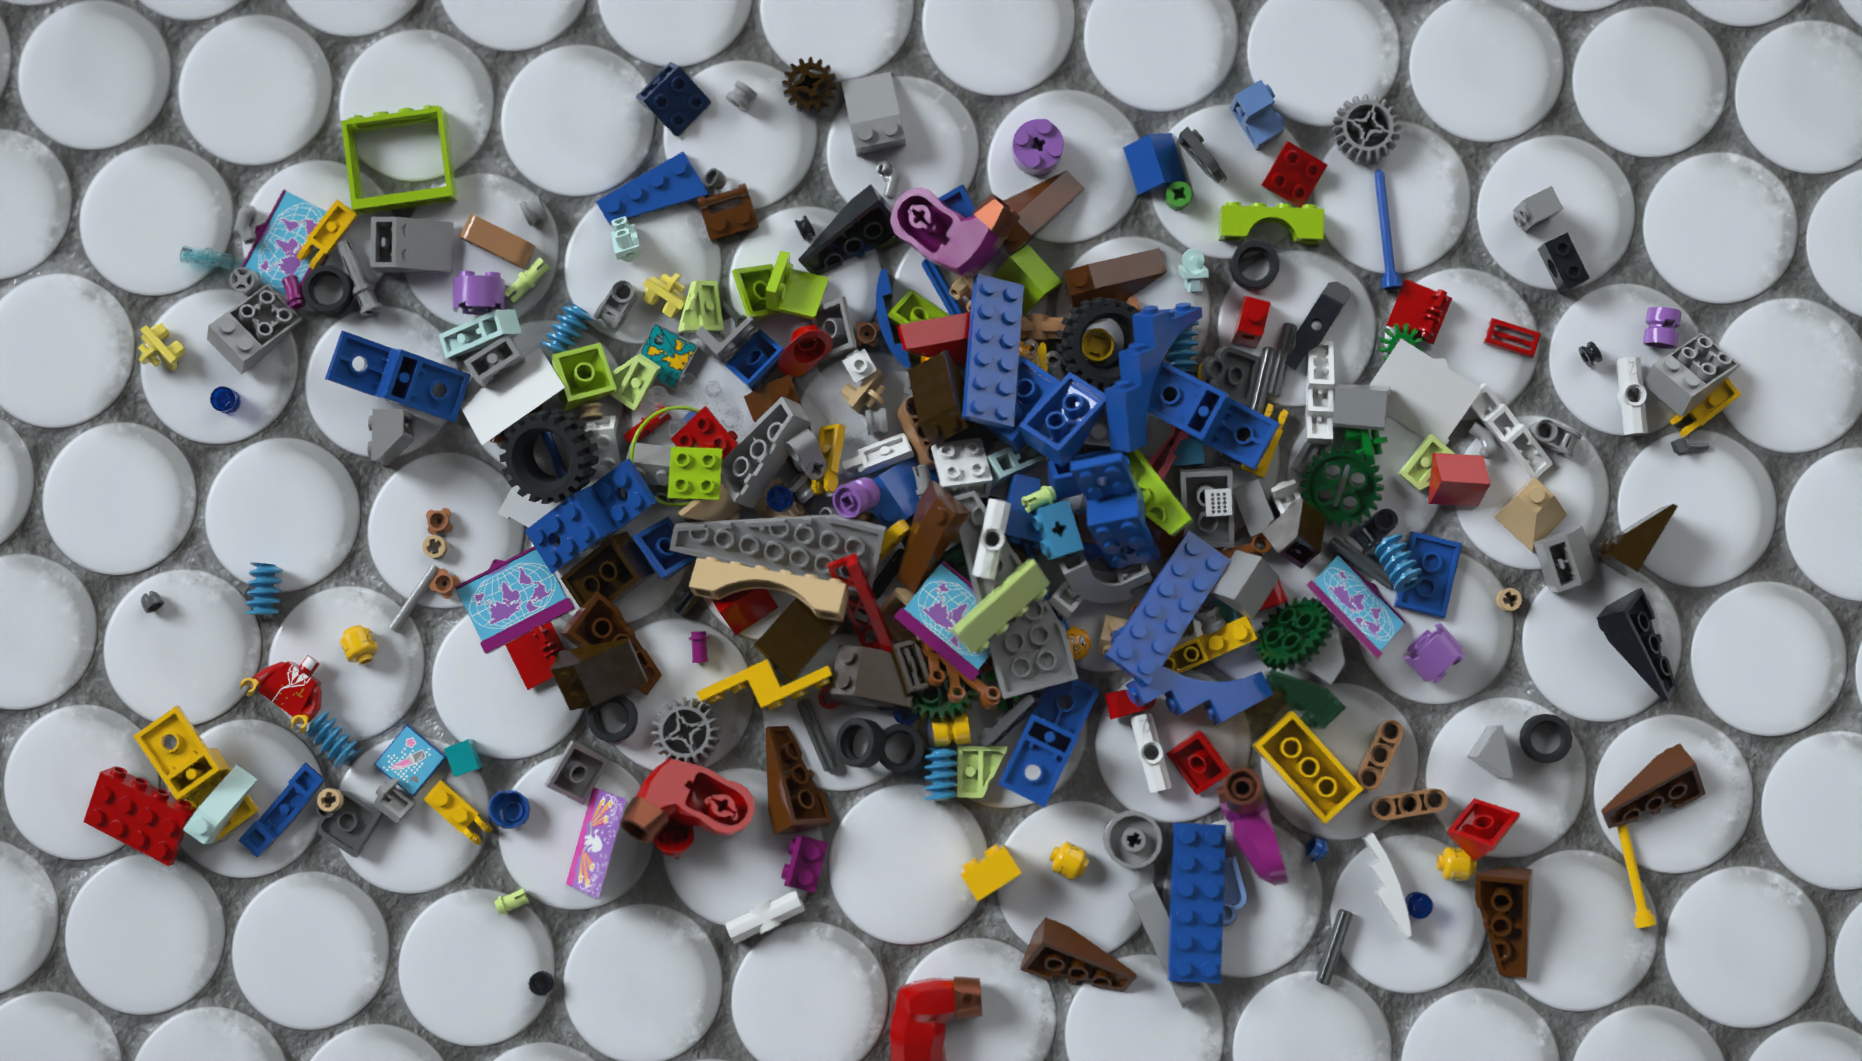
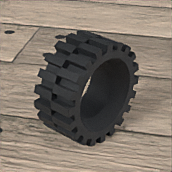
M1096 297L1092 298L1093 301L1084 300L1080 302V308L1073 307L1069 311L1072 314L1070 318H1063L1061 323L1065 325L1064 331L1058 330L1057 337L1062 338V342L1056 344L1057 351L1062 352L1063 356L1059 357L1061 364L1067 366L1065 370L1068 373L1071 372L1095 388L1105 390L1115 385L1116 381L1121 380L1119 357L1108 366H1092L1086 360L1082 351L1083 335L1086 329L1095 321L1110 318L1121 328L1124 336L1123 350L1127 349L1129 344L1135 343L1132 315L1140 311L1123 301Z
M547 408L518 420L512 425L513 428L507 430L504 435L509 439L501 442L500 449L506 450L505 453L500 455V462H506L507 467L502 469L504 476L510 474L512 479L508 483L511 488L518 485L520 489L517 493L522 497L530 494L529 501L534 503L541 500V504H549L553 501L554 503L560 502L586 487L591 482L589 478L593 477L596 473V469L592 468V466L599 462V456H593V452L598 450V444H591L589 439L594 434L592 430L585 432L583 427L587 423L583 419L577 422L574 421L576 414L568 412L563 415L564 409L556 408L551 411V408ZM540 432L554 433L567 444L571 454V464L564 477L548 475L536 463L533 446Z

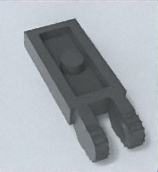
M1024 693L1019 696L1014 702L1016 706L1009 712L1006 710L996 719L997 724L993 728H985L978 735V742L984 747L994 746L997 742H1000L1042 702L1041 698L1036 693Z

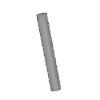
M434 564L430 565L388 628L396 633L398 632L440 568Z

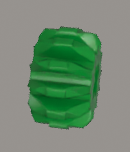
M1395 323V332L1392 333L1390 329L1386 328L1384 331L1389 338L1380 337L1379 339L1380 342L1387 344L1379 348L1380 352L1389 351L1384 357L1385 361L1395 348V342L1397 340L1399 342L1400 338H1404V341L1423 351L1421 347L1415 346V344L1423 342L1422 337L1413 338L1418 333V330L1414 328L1408 333V323L1403 325L1402 331H1400L1398 323Z

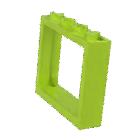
M425 105L423 109L419 110L402 108L398 110V113L391 114L386 111L373 113V116L370 117L354 115V117L348 118V120L341 121L351 206L356 214L362 215L458 201L447 113L441 106ZM438 121L446 186L363 198L355 133Z

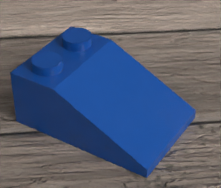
M1021 355L1018 361L1014 427L1007 430L981 423L978 424L1019 453L1026 444L1019 425L1060 381Z
M1069 372L1019 425L1024 442L1053 462L1064 467L1080 450L1106 407L1105 394Z
M915 455L873 479L880 491V501L874 509H871V512L880 525L886 527V531L899 520L904 519L907 522L914 517L920 499L919 495H916L917 485L912 467L919 465ZM936 469L930 471L931 480L936 483L939 482Z

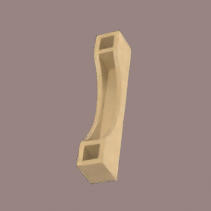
M713 557L696 559L689 588L694 596L716 600L750 589H771L784 592L802 601L818 618L843 622L850 596L847 585L839 579L821 580L819 577L811 574L798 576L788 570L775 572L759 565L755 566V568L746 567L744 564L736 561H731L730 564L723 563Z

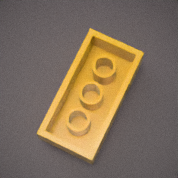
M1289 711L1251 745L1320 823L1326 824L1363 790L1362 786L1294 711Z

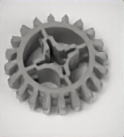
M1367 94L1363 95L1362 102L1357 96L1353 97L1352 103L1348 100L1345 101L1343 104L1344 108L1337 110L1339 116L1334 117L1332 121L1337 125L1331 129L1332 133L1339 134L1334 137L1333 141L1335 143L1342 142L1338 150L1343 151L1346 148L1348 150L1345 155L1346 158H1349L1352 153L1355 154V162H1359L1362 156H1364L1365 163L1370 162L1371 156L1376 162L1380 160V154L1387 157L1389 155L1388 149L1393 150L1396 147L1394 141L1400 139V135L1396 132L1401 129V125L1395 124L1399 119V115L1391 116L1395 109L1394 106L1388 109L1385 108L1387 104L1385 99L1381 103H1377V95H1374L1371 101H1369ZM1367 111V114L1362 119H1348L1355 112ZM1375 115H1378L1382 119L1385 125V129H1383L1384 126H1381L1376 122ZM1369 119L1368 126L1371 130L1364 138L1365 132L1362 127ZM1347 128H1349L1350 132L1355 133L1358 139L1357 143L1350 138ZM1379 137L1384 139L1377 146L1365 147L1368 139H1378Z
M686 697L681 698V705L678 704L676 699H672V709L667 704H664L662 707L667 713L665 715L661 712L656 713V716L662 719L661 722H652V726L659 727V731L651 732V736H659L660 739L654 741L653 746L662 744L663 748L658 751V754L663 755L667 751L669 754L665 760L673 759L675 756L676 760L682 761L684 759L685 762L691 764V758H693L696 764H700V754L703 758L708 759L710 756L705 750L707 748L713 752L716 750V747L710 744L711 741L720 742V738L714 737L713 732H720L721 728H713L712 723L718 722L719 718H709L714 712L712 708L706 712L703 711L706 707V702H701L696 707L697 698H692L690 705H687ZM682 710L696 712L702 717L703 721L691 724L686 719V716H684ZM675 714L677 727L675 731L666 735L667 723ZM683 724H687L688 728L698 726V728L693 729L689 733V739H685V736L674 737L683 730ZM706 728L705 741L697 749L695 735ZM682 740L690 753L686 754L676 751L670 746L669 742Z

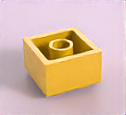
M996 843L984 851L986 856L977 861L974 857L962 865L964 870L960 872V875L977 902L1022 874L1004 844L999 847Z

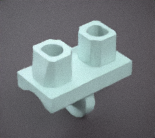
M626 217L612 220L614 231H611V237L617 260L622 259L625 262H634L640 257L642 252L635 224L629 225Z
M1188 249L1182 255L1183 265H1178V273L1184 279V288H1187V292L1203 291V278H1209V271L1204 265V255L1198 249Z

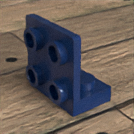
M672 62L635 97L642 105L649 108L676 137L711 104V100L681 67Z

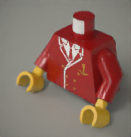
M309 655L306 656L300 666L291 661L286 663L279 662L264 668L252 678L243 679L239 689L243 686H250L252 689L246 693V696L250 697L254 694L256 687H260L257 690L259 693L293 717L291 729L296 724H302L300 733L303 734L307 730V722H310L321 708L322 690L320 686L322 682L312 675L320 663Z

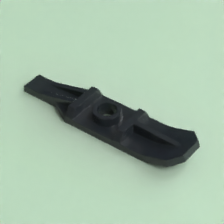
M1337 281L1327 284L1296 333V346L1286 360L1285 365L1296 370L1307 352L1320 345L1351 296L1348 287ZM1314 322H1318L1321 324V329L1314 330L1311 325Z

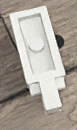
M903 432L858 449V453L853 458L841 463L847 478H852L914 457L908 438Z

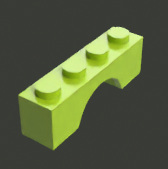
M1227 202L1219 210V240L1244 241L1248 232L1256 225L1273 222L1286 228L1291 234L1294 243L1320 244L1324 239V209H1317L1318 206L1313 204L1302 205V208H1292V204L1286 203L1277 204V207H1267L1266 203H1252L1251 206H1241L1240 202Z

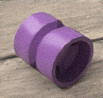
M1649 307L1646 316V324L1649 325V328L1644 331L1643 345L1659 349L1677 348L1679 333L1675 329L1680 326L1682 312L1668 307Z
M866 477L839 486L833 494L834 508L838 514L845 518H852L874 509L880 501L878 486L873 480Z

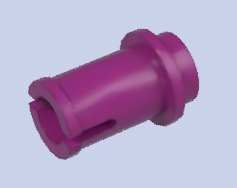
M290 275L284 277L281 281L287 295L286 304L291 309L304 307L306 305L305 298L299 285L298 276Z
M706 631L691 632L689 640L692 642V663L709 662L707 654V639H709V636L706 635Z

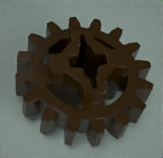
M809 57L808 63H804L803 59L800 58L799 66L791 63L792 72L785 71L784 73L788 79L782 81V86L788 88L783 91L784 96L790 97L788 100L790 106L797 103L796 108L799 112L803 107H806L807 114H810L811 108L814 107L817 112H820V105L829 106L828 98L835 99V94L831 90L837 89V84L832 82L836 79L835 73L829 74L831 71L830 65L822 67L823 61L821 59L817 63H813V58ZM810 70L817 71L820 74H814ZM801 73L799 81L794 83L797 75ZM811 81L813 88L809 89L806 86V82ZM826 86L825 92L821 97H819L818 95L821 89L825 88ZM804 96L810 99V101L803 100L799 97Z

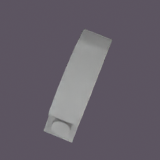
M1082 550L1058 560L1063 574L1073 591L1082 598L1096 603H1117L1133 598L1130 592L1131 589L1153 580L1146 563L1128 565L1114 571H1100L1088 563Z

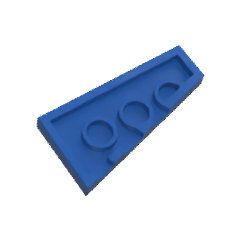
M683 151L602 197L596 203L609 225H611L612 220L626 217L627 220L645 213L663 210L669 206L681 205L702 196L708 197L709 194Z

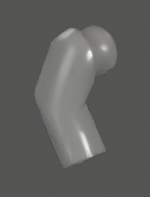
M881 161L876 169L886 183L883 196L895 199L900 175L890 162Z
M251 205L248 207L243 206L239 209L236 221V228L244 244H250L256 240L250 227V219L256 218L257 211Z
M1474 422L1468 433L1481 441L1482 448L1479 454L1484 459H1490L1492 455L1496 454L1498 449L1495 437L1492 432Z

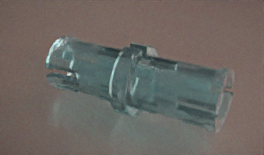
M183 246L180 252L181 262L199 264L204 268L219 267L232 270L235 265L234 254L213 251L212 248L197 249Z

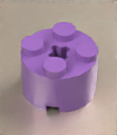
M1034 119L1021 125L1014 134L1012 156L1017 167L1023 172L1034 176H1043L1052 172L1062 158L1064 147L1062 134L1047 119ZM1034 144L1042 145V151L1039 152L1037 148L1033 149Z
M460 271L459 276L453 279L454 312L461 308L462 314L485 315L492 310L504 309L505 280L501 278V273L486 272L484 276L475 275L473 271Z
M1441 623L1434 625L1437 630L1432 633L1429 630L1423 632L1407 648L1410 654L1408 656L1403 655V659L1425 682L1430 680L1434 683L1439 682L1446 675L1445 670L1450 665L1458 664L1465 657V654L1462 652L1463 646Z

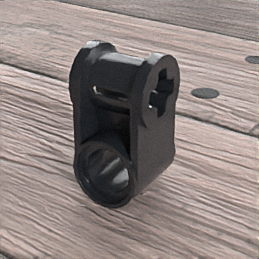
M1391 509L1379 510L1348 533V536L1354 537L1363 548L1362 552L1365 554L1397 526L1398 517ZM1381 514H1387L1390 517L1391 524L1388 528H1384L1379 524L1378 519Z

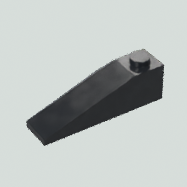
M870 184L848 202L798 259L799 262L809 273L821 275L842 266L844 261L857 256L859 259L866 256L865 252L877 247L882 249L889 246L899 238L894 233L890 223L892 208Z
M1639 588L1607 605L1597 617L1598 626L1612 646L1663 701H1668L1677 687L1668 658L1662 656L1660 651V642H1663L1660 633L1655 634L1651 619H1655L1653 609L1643 589Z

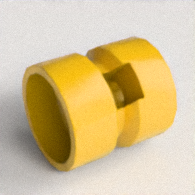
M1094 328L1087 331L1082 338V351L1086 360L1092 366L1103 365L1109 360L1114 349V341L1110 333L1102 328Z
M967 710L964 711V716L957 712L954 713V721L948 716H945L944 723L941 722L940 717L935 718L932 723L935 748L950 746L952 741L957 745L971 743Z

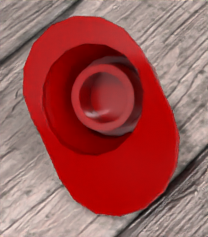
M815 324L797 328L791 335L790 344L783 350L778 360L779 369L785 375L790 374V377L805 374L831 351L833 347L832 337L829 333L820 330Z
M672 818L653 842L661 853L679 859L680 855L692 845L694 830L692 825L681 823Z

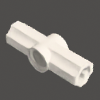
M1636 356L1619 358L1616 360L1619 383L1617 400L1621 406L1624 436L1647 434L1645 409L1647 392L1643 387L1641 359ZM1629 390L1635 392L1637 396L1636 402H1631L1628 399L1627 392Z
M988 499L972 576L990 580L995 579L1001 548L1004 544V534L1011 503ZM988 532H993L998 537V542L994 547L988 546L985 542V536Z
M1152 712L1131 717L1130 721L1138 747V755L1142 762L1149 792L1153 793L1172 788ZM1149 745L1155 746L1158 752L1157 757L1153 760H1148L1144 756V750Z
M797 890L772 902L769 900L750 909V912L725 923L730 938L735 944L754 934L764 933L780 925L782 921L805 911V908Z

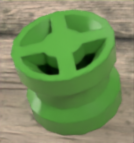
M1182 181L1172 183L1165 194L1166 204L1173 210L1184 209L1192 197L1190 186Z

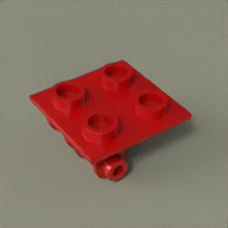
M1286 141L1261 186L1295 206L1302 208V205H1305L1328 165L1291 142Z
M1405 278L1386 326L1394 328V324L1398 323L1400 331H1402L1403 325L1408 323V333L1416 328L1418 333L1414 337H1422L1423 341L1433 345L1452 297L1447 296V292L1438 289V291H1435Z
M704 406L671 438V441L676 447L723 449V460L738 446L736 442L738 435L733 430L728 432L708 407Z
M551 621L544 625L536 626L533 628V631L505 644L527 690L554 677L550 669L558 652L565 650Z

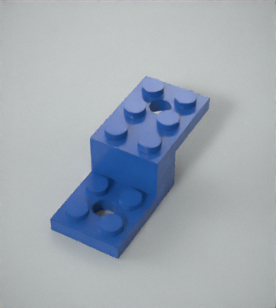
M341 331L325 380L455 423L471 374L402 349L390 348L349 332ZM358 356L362 357L365 362L363 369L360 371H356L352 365L354 358ZM441 383L444 386V393L441 397L437 398L433 394V387L435 384Z
M1163 361L1160 364L1151 391L1148 413L1182 430L1193 439L1256 470L1280 424L1233 400L1227 393ZM1170 388L1176 389L1178 393L1177 398L1171 402L1166 401L1164 398L1165 392ZM1243 428H1248L1251 431L1250 439L1244 442L1239 441L1237 437L1238 432Z
M1122 452L1071 462V472L1087 500V527L1110 568H1123L1128 565L1159 560L1160 550L1145 523L1144 495Z
M629 458L592 486L573 493L526 529L525 533L553 574L589 547L610 538L658 501ZM621 488L626 490L628 494L627 500L622 497ZM554 533L559 535L561 539L560 545L556 543Z
M1078 679L1043 688L1039 696L1042 702L1032 711L998 785L1046 807L1100 690ZM1064 694L1069 695L1073 700L1072 707L1067 710L1061 709L1058 705L1059 697ZM1029 765H1037L1040 769V776L1035 780H1030L1025 775V770Z

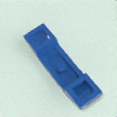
M883 269L880 272L876 289L878 322L890 353L898 364L908 372L911 369L908 353L903 351L902 343L896 345L894 343L884 300L893 298L887 270Z
M305 762L289 780V785L259 820L254 821L238 841L257 858L261 856L301 813L325 779Z

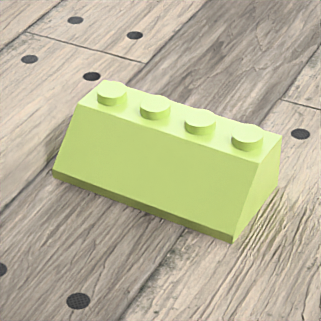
M1033 559L1026 560L949 631L969 653L973 654L976 651L979 654L989 646L988 639L994 634L997 636L1001 635L1009 627L1007 622L1015 616L1018 619L1029 609L1026 605L1032 599L1038 601L1048 592L1046 587L1050 582Z

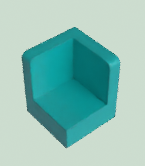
M467 739L444 748L454 777L483 768L473 739Z

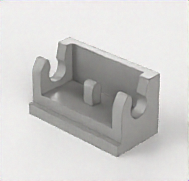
M1256 479L1233 488L1234 496L1250 537L1262 533L1269 523L1276 518L1261 480Z

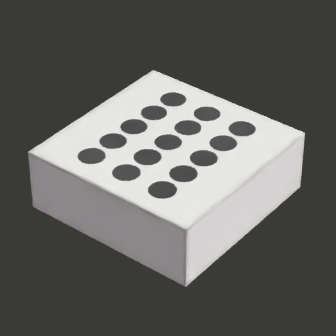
M1231 488L1205 490L1206 517L1232 515Z

